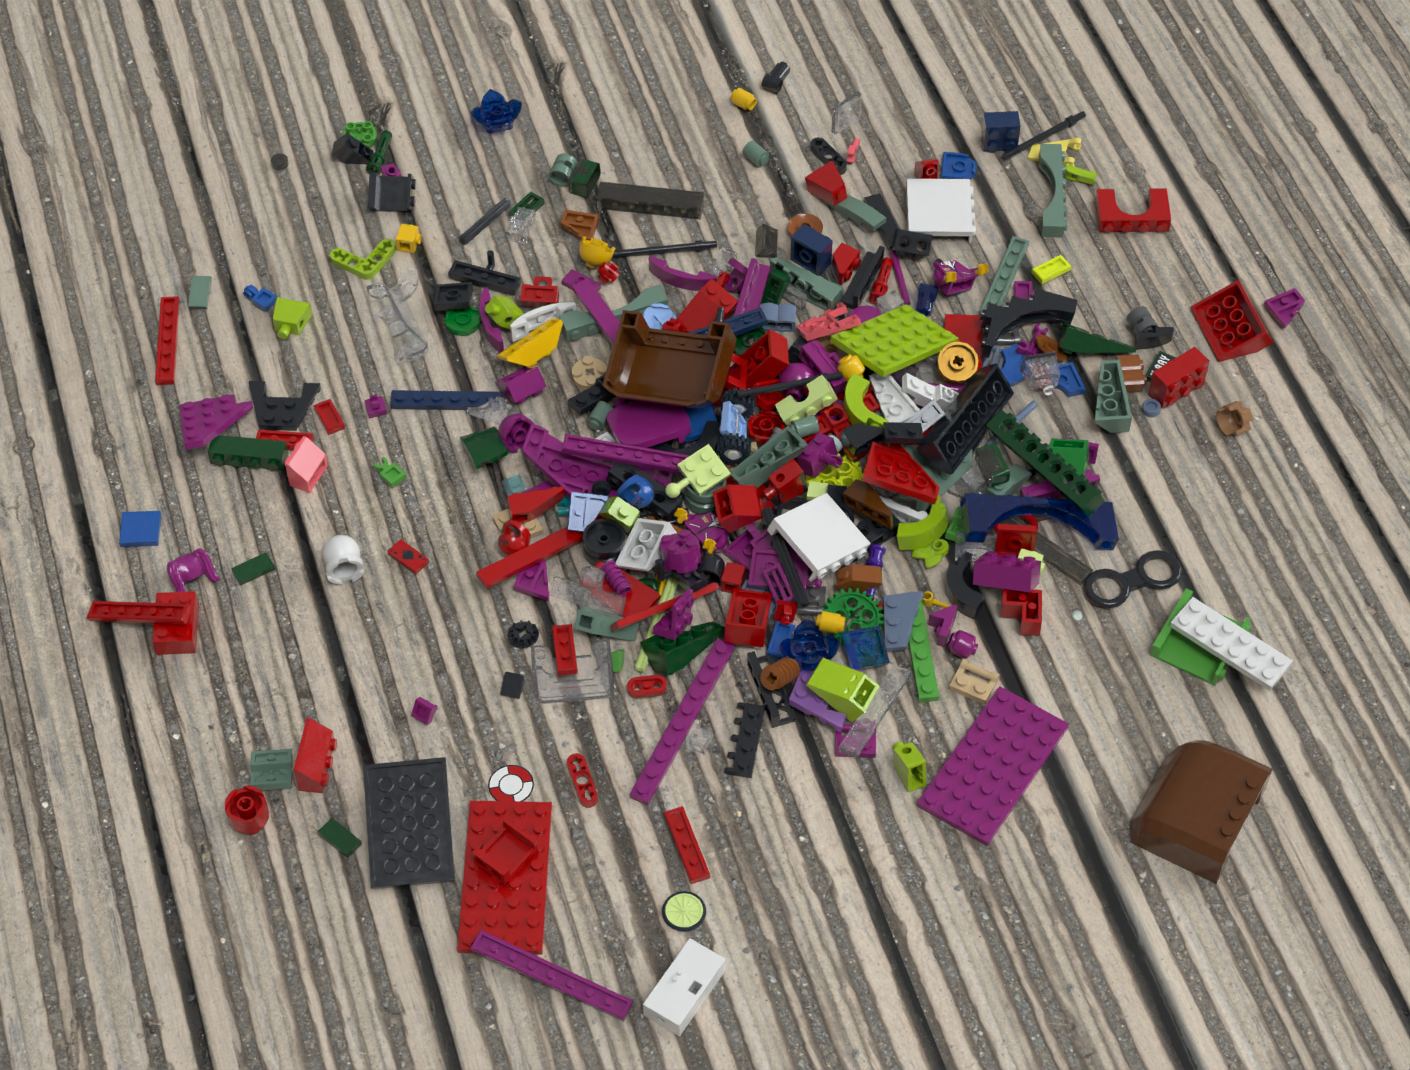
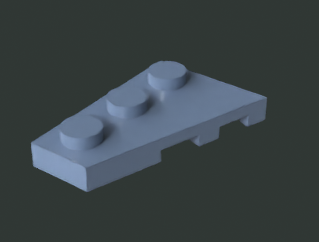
M922 591L884 596L885 649L887 652L907 649L913 630L912 625L919 611L920 600L924 596Z

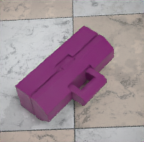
M814 340L801 347L798 357L803 364L811 368L815 376L821 373L832 374L839 372L837 368L839 365L838 361L841 358L836 352L828 354L819 341ZM843 376L840 380L829 381L835 394L842 392L848 383Z

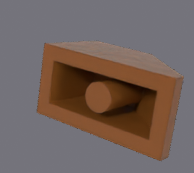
M851 564L837 570L836 587L840 590L843 589L846 593L849 587H851L852 592L859 588V593L882 585L881 567Z

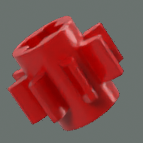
M612 261L609 264L603 262L597 270L599 280L604 284L607 281L613 283L619 276L617 265Z
M670 318V321L663 323L662 330L684 332V326L681 322H678V319Z

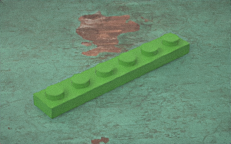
M920 600L917 617L915 616L912 625L913 630L908 642L918 701H939L922 600Z

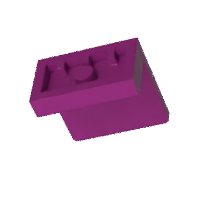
M688 589L673 604V610H669L653 626V634L675 640L679 634L683 633L684 629L691 624L693 614H691V608L694 604V597H692L693 589Z

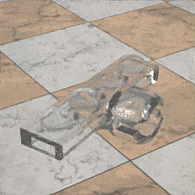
M592 566L582 568L578 582L557 576L553 577L550 596L616 616H622L626 600L625 596L605 591L602 587L605 572L600 568Z

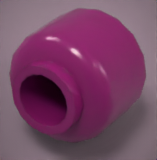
M958 630L956 633L953 632L951 634L947 647H950V653L967 659L971 654L975 655L978 644H976V637L974 635Z

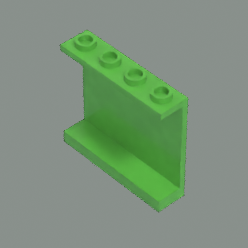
M1186 588L1155 640L1150 656L1216 686L1219 680L1222 681L1227 673L1225 668L1227 665H1230L1170 627L1171 621L1192 599L1193 591ZM1224 616L1225 618L1229 619L1230 621H1232L1233 623H1235L1236 625L1240 626L1241 628L1250 633V630L1252 628L1251 626H1249L1251 620L1250 617L1247 616L1244 623L1241 624L1231 618Z

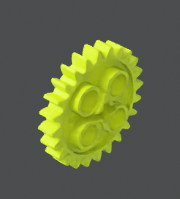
M845 455L839 468L827 465L816 478L806 475V484L809 486V481L850 486L856 479L862 480L864 467H860L859 461L854 463V460H848L847 455Z

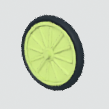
M680 891L672 894L665 900L662 907V916L666 924L672 929L683 932L691 931L703 923L706 917V905L697 894L689 891Z

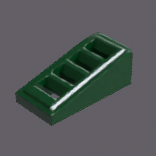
M778 269L770 272L761 304L773 303L779 305L791 277Z

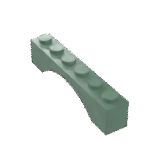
M1040 144L1039 168L1050 180L1054 192L1053 200L1042 213L1041 237L1063 238V232L1067 231V220H1064V217L1067 215V206H1064V203H1066V192H1063V189L1066 187V178H1063V175H1065V165H1062V162L1065 160V151H1062L1061 144Z
M660 284L644 289L631 303L612 312L620 322L623 310L641 312L642 314L652 304L661 303L669 307L668 298ZM575 310L559 315V319L563 322L561 330L567 342L602 332L589 312Z

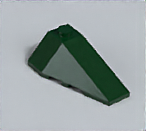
M1062 323L1058 346L1065 353H1136L1137 349L1133 346L1113 339L1108 340L1102 335L1090 334L1085 329Z
M712 621L691 626V630L683 631L675 640L654 635L640 643L654 669L665 675H672L676 671L683 669L725 632V627Z

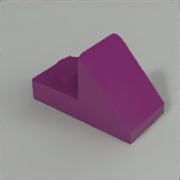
M957 605L949 606L929 615L928 625L937 628L935 637H938V646H946L956 619Z

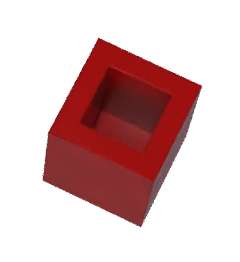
M726 563L721 578L722 592L733 594L734 588H742L746 577V566L739 563Z

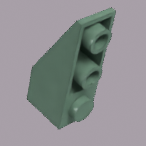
M583 607L578 610L574 629L597 635L636 641L640 622L612 632L611 624L624 617Z

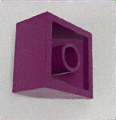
M525 366L495 381L496 386L507 400L516 404L526 401V397L531 394L536 396L542 393V389L547 387L539 368L535 366Z

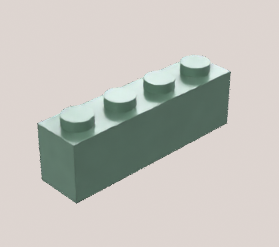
M771 258L770 272L778 269L791 277L786 292L823 310H834L836 304L841 301L842 287L838 284L832 283L782 258Z
M1120 360L1101 361L1094 423L1110 433L1129 432L1132 415Z
M787 426L731 470V477L737 485H755L758 488L765 481L769 480V476L805 451L807 443L791 427Z

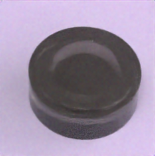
M282 153L273 155L271 158L272 167L275 170L287 168L289 165L288 157Z

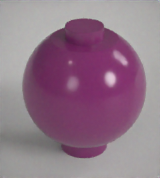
M791 363L780 373L779 383L815 377V375L807 365ZM803 387L781 390L786 397L791 395L797 402L807 397Z

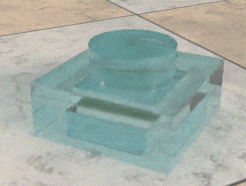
M520 475L502 480V485L507 495L526 491Z

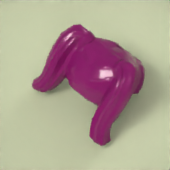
M201 548L167 563V573L176 592H185L184 582L191 581L202 574L206 575L211 581L220 580L209 555Z

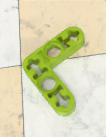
M384 239L366 259L344 249L336 248L330 252V259L333 265L362 279L369 280L375 277L395 254L396 246L392 239ZM375 257L382 258L380 261L373 260ZM350 262H357L355 266L348 265Z

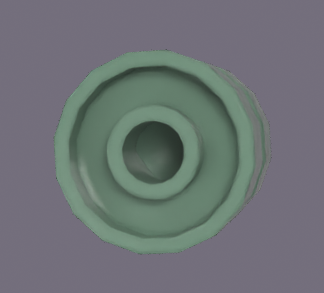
M565 153L557 155L549 173L550 181L561 187L569 185L577 167L576 159Z

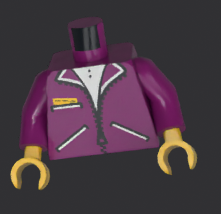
M938 258L933 263L935 271L932 278L934 284L946 296L971 290L975 278L989 272L988 264H979L977 268L968 269L956 260L943 262Z
M682 508L677 509L674 516L678 517V523L685 522L684 530L691 531L699 539L700 552L703 555L724 550L728 542V531L719 524L718 518L714 513L692 515Z

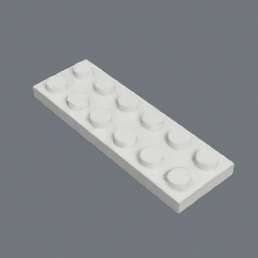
M1194 597L1170 623L1171 628L1269 691L1293 663V660Z

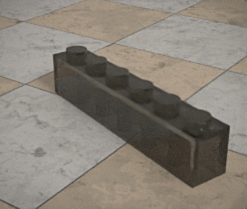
M600 182L597 194V209L701 220L704 207V192Z

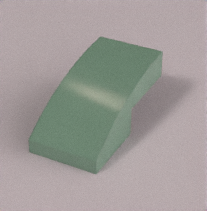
M193 276L188 303L190 309H208V297L211 293V276Z

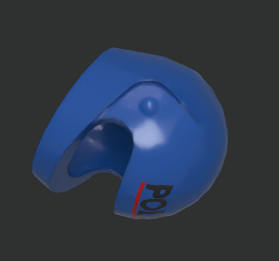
M637 474L624 482L616 492L619 498L625 499L636 509L645 508L652 502L654 497L651 483Z

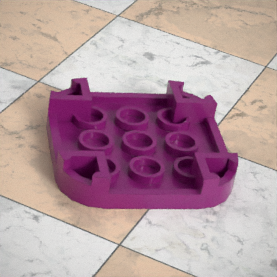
M632 401L613 408L606 416L609 432H612L618 443L648 448L675 438L680 444L686 441V435L692 433L689 416L684 408L679 406Z

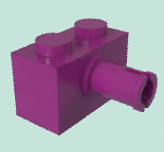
M818 433L807 444V449L796 457L798 465L804 471V474L816 478L827 465L839 468L843 461L842 457L837 456L834 438Z

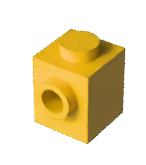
M401 224L396 237L397 251L415 253L417 245L422 240L418 226Z

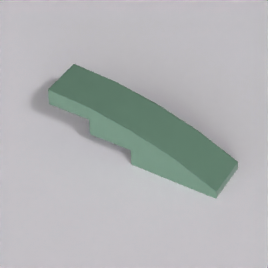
M848 194L845 200L835 206L824 201L847 221L852 219L860 226L865 224L872 231L886 223L885 216Z

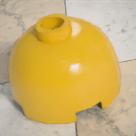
M586 236L582 237L579 244V254L586 261L585 265L596 268V266H600L603 262L609 263L616 250L614 247L610 249L607 247L608 243L591 237V240H586Z

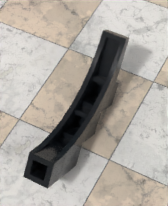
M1036 288L1034 295L1030 294L1028 300L1012 296L1010 302H1006L1005 307L988 303L986 310L982 309L979 318L982 320L981 328H984L983 335H986V338L983 337L980 346L983 349L982 356L989 358L996 342L1005 333L1017 326L1040 321L1064 322L1071 325L1078 300Z

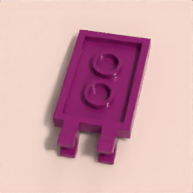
M753 549L748 581L750 588L770 589L762 571L777 563H781L776 550ZM789 551L805 592H807V586L821 589V579L817 578L810 582L809 578L811 576H809L810 568L795 551ZM778 568L775 569L784 590H787ZM771 571L768 572L775 589L779 590Z

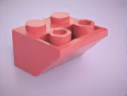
M305 436L302 437L300 442L296 443L294 451L285 460L290 486L311 493L328 466L326 454Z

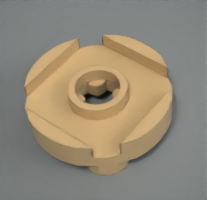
M589 355L584 356L572 368L573 382L578 388L586 390L595 385L597 378L606 374L608 366L597 358ZM593 372L594 375L590 374L589 376H587V373Z

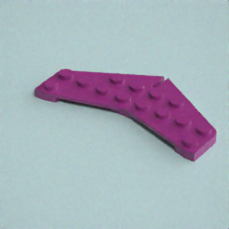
M531 424L523 445V456L557 487L564 486V493L569 498L571 492L593 494L591 488L597 480H605L607 482L608 471L615 464H609L589 457L562 453V441L548 434L549 431L545 428ZM636 466L665 487L671 483L674 472ZM611 487L608 498L616 497L618 489Z

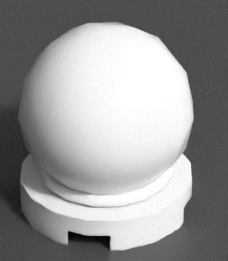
M336 535L327 540L323 546L322 558L326 564L325 573L328 580L334 584L342 585V581L352 580V582L360 579L364 574V563L360 558V548L357 542L348 535Z

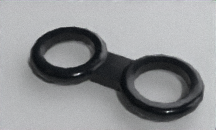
M1160 550L1149 551L1139 558L1136 568L1119 573L1105 568L1090 573L1085 580L1084 591L1086 597L1093 604L1103 608H1114L1125 603L1130 592L1143 588L1146 585L1160 590L1171 588L1180 580L1182 568L1180 562L1172 554ZM1161 559L1172 566L1174 574L1167 580H1154L1145 573L1144 565L1150 560ZM1104 577L1112 578L1121 585L1122 593L1115 599H1103L1093 592L1092 584L1094 581Z

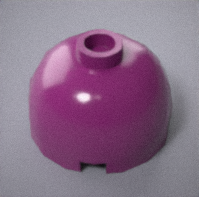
M511 414L501 421L498 427V436L509 451L519 452L518 449L523 447L531 424L534 423L522 414Z

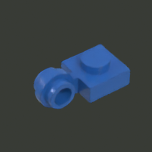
M253 285L244 288L243 295L249 300L252 299V304L266 312L277 300V295L265 288H262L259 292Z

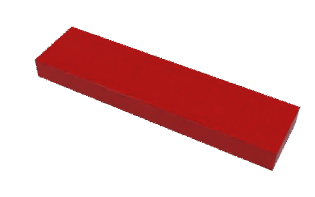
M681 806L665 811V820L690 884L710 879V872L684 807Z

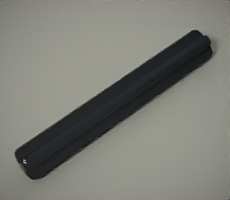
M503 198L459 236V241L464 245L469 243L511 206V201Z

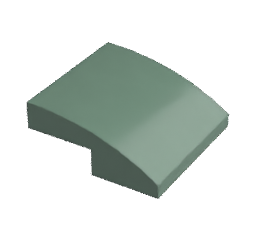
M292 749L251 751L250 786L260 790L292 788Z

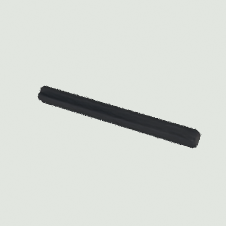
M765 507L761 511L767 528L773 519L776 518L771 507ZM778 532L771 536L799 608H806L809 605V600L784 537Z

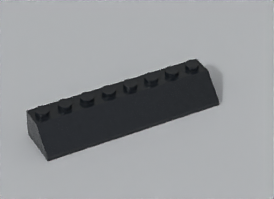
M997 363L978 369L945 411L946 414L936 422L925 436L923 444L917 446V450L926 464L949 475L953 474L987 430L986 425L1003 409L1013 396L1014 392Z

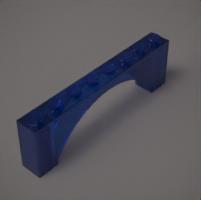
M965 493L960 503L965 542L984 543L989 531L1002 521L1021 515H1040L1059 520L1084 535L1094 545L1096 550H1114L1119 540L1112 502L1104 501L1089 517L1066 498Z

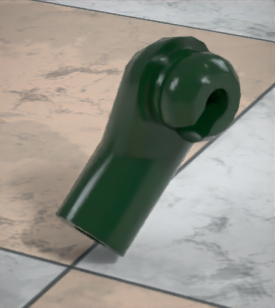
M639 579L640 582L651 589L659 591V582L656 579Z

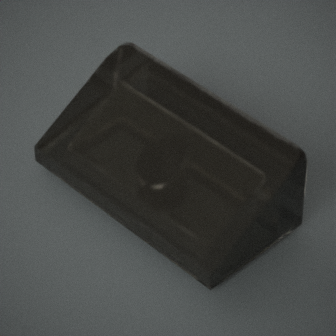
M762 224L756 230L755 257H777V229Z

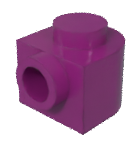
M394 163L381 167L382 176H401L400 169H397Z

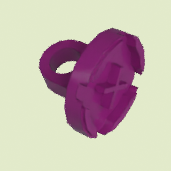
M731 258L728 264L733 266L734 269L730 274L729 281L726 283V288L733 293H738L743 288L748 268L734 258ZM738 280L737 285L732 287L733 282Z

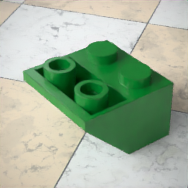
M1051 438L1049 446L1053 449L1052 453L1055 455L1057 453L1064 458L1066 465L1070 463L1078 471L1077 474L1079 476L1081 474L1085 476L1089 462V440Z

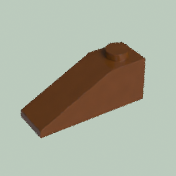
M856 479L843 493L844 504L851 510L892 529L893 515L872 486Z

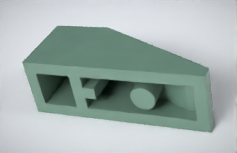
M1018 464L1010 467L1009 482L994 487L989 483L985 487L983 501L999 511L1032 476L1031 472Z

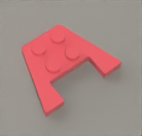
M840 302L836 304V309L825 310V315H819V318L814 316L796 327L798 333L806 341H815L819 337L862 325L856 314L837 321L835 317L848 312L846 305Z

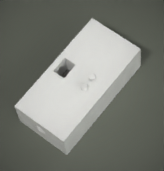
M689 938L643 1003V1015L680 1037L726 971V959Z

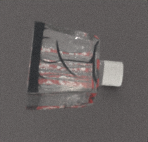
M1056 352L1022 357L1019 369L1031 389H1043L1045 395L1053 394L1055 392L1054 387L1058 385L1060 378Z

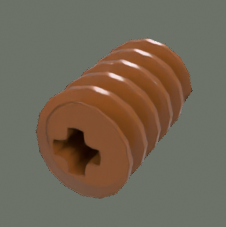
M782 658L762 670L761 682L765 688L774 691L796 680L800 675V667L794 659Z

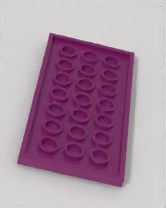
M999 686L920 797L917 807L988 846L1068 730L1069 723Z

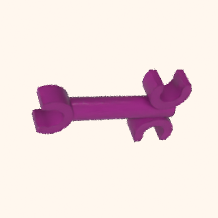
M1037 323L1033 328L1034 336L1030 344L1025 340H1021L1016 352L1026 356L1043 354L1044 352L1041 349H1035L1037 346L1036 337L1039 334L1046 335L1048 328L1040 330V324ZM1038 358L1032 359L1034 363H1039Z

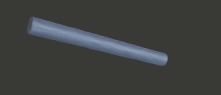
M1031 401L1015 416L1016 422H1021L1037 407V403ZM993 436L985 446L998 443L1000 440Z

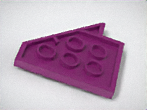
M226 394L221 397L205 398L201 401L180 404L185 450L207 445L253 409L252 401L236 403L234 394Z

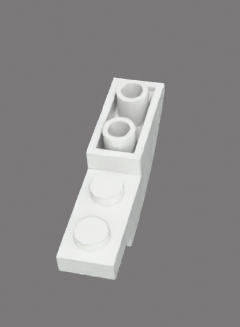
M908 373L902 376V391L911 395L912 401L920 406L925 407L934 399L945 412L959 395L958 392L942 384L934 387Z

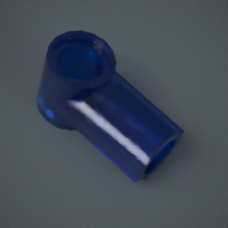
M920 283L915 311L925 315V317L931 315L933 303L937 298L938 286Z

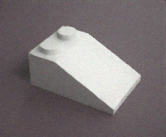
M637 518L616 561V565L619 568L648 572L655 566L657 559H662L660 547L662 536L672 535L677 532L670 522Z

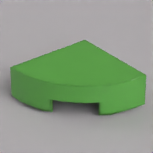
M617 649L611 653L613 672H620L623 668L624 649Z

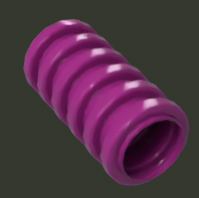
M614 560L607 561L601 566L600 572L610 582V586L613 587L618 596H623L631 590L632 585L628 583L629 581L622 574Z

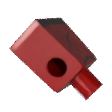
M793 458L769 476L771 486L762 492L768 501L775 496L781 503L791 500L808 491L804 471Z

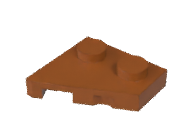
M564 210L561 227L580 239L586 236V240H591V237L594 238L599 215Z

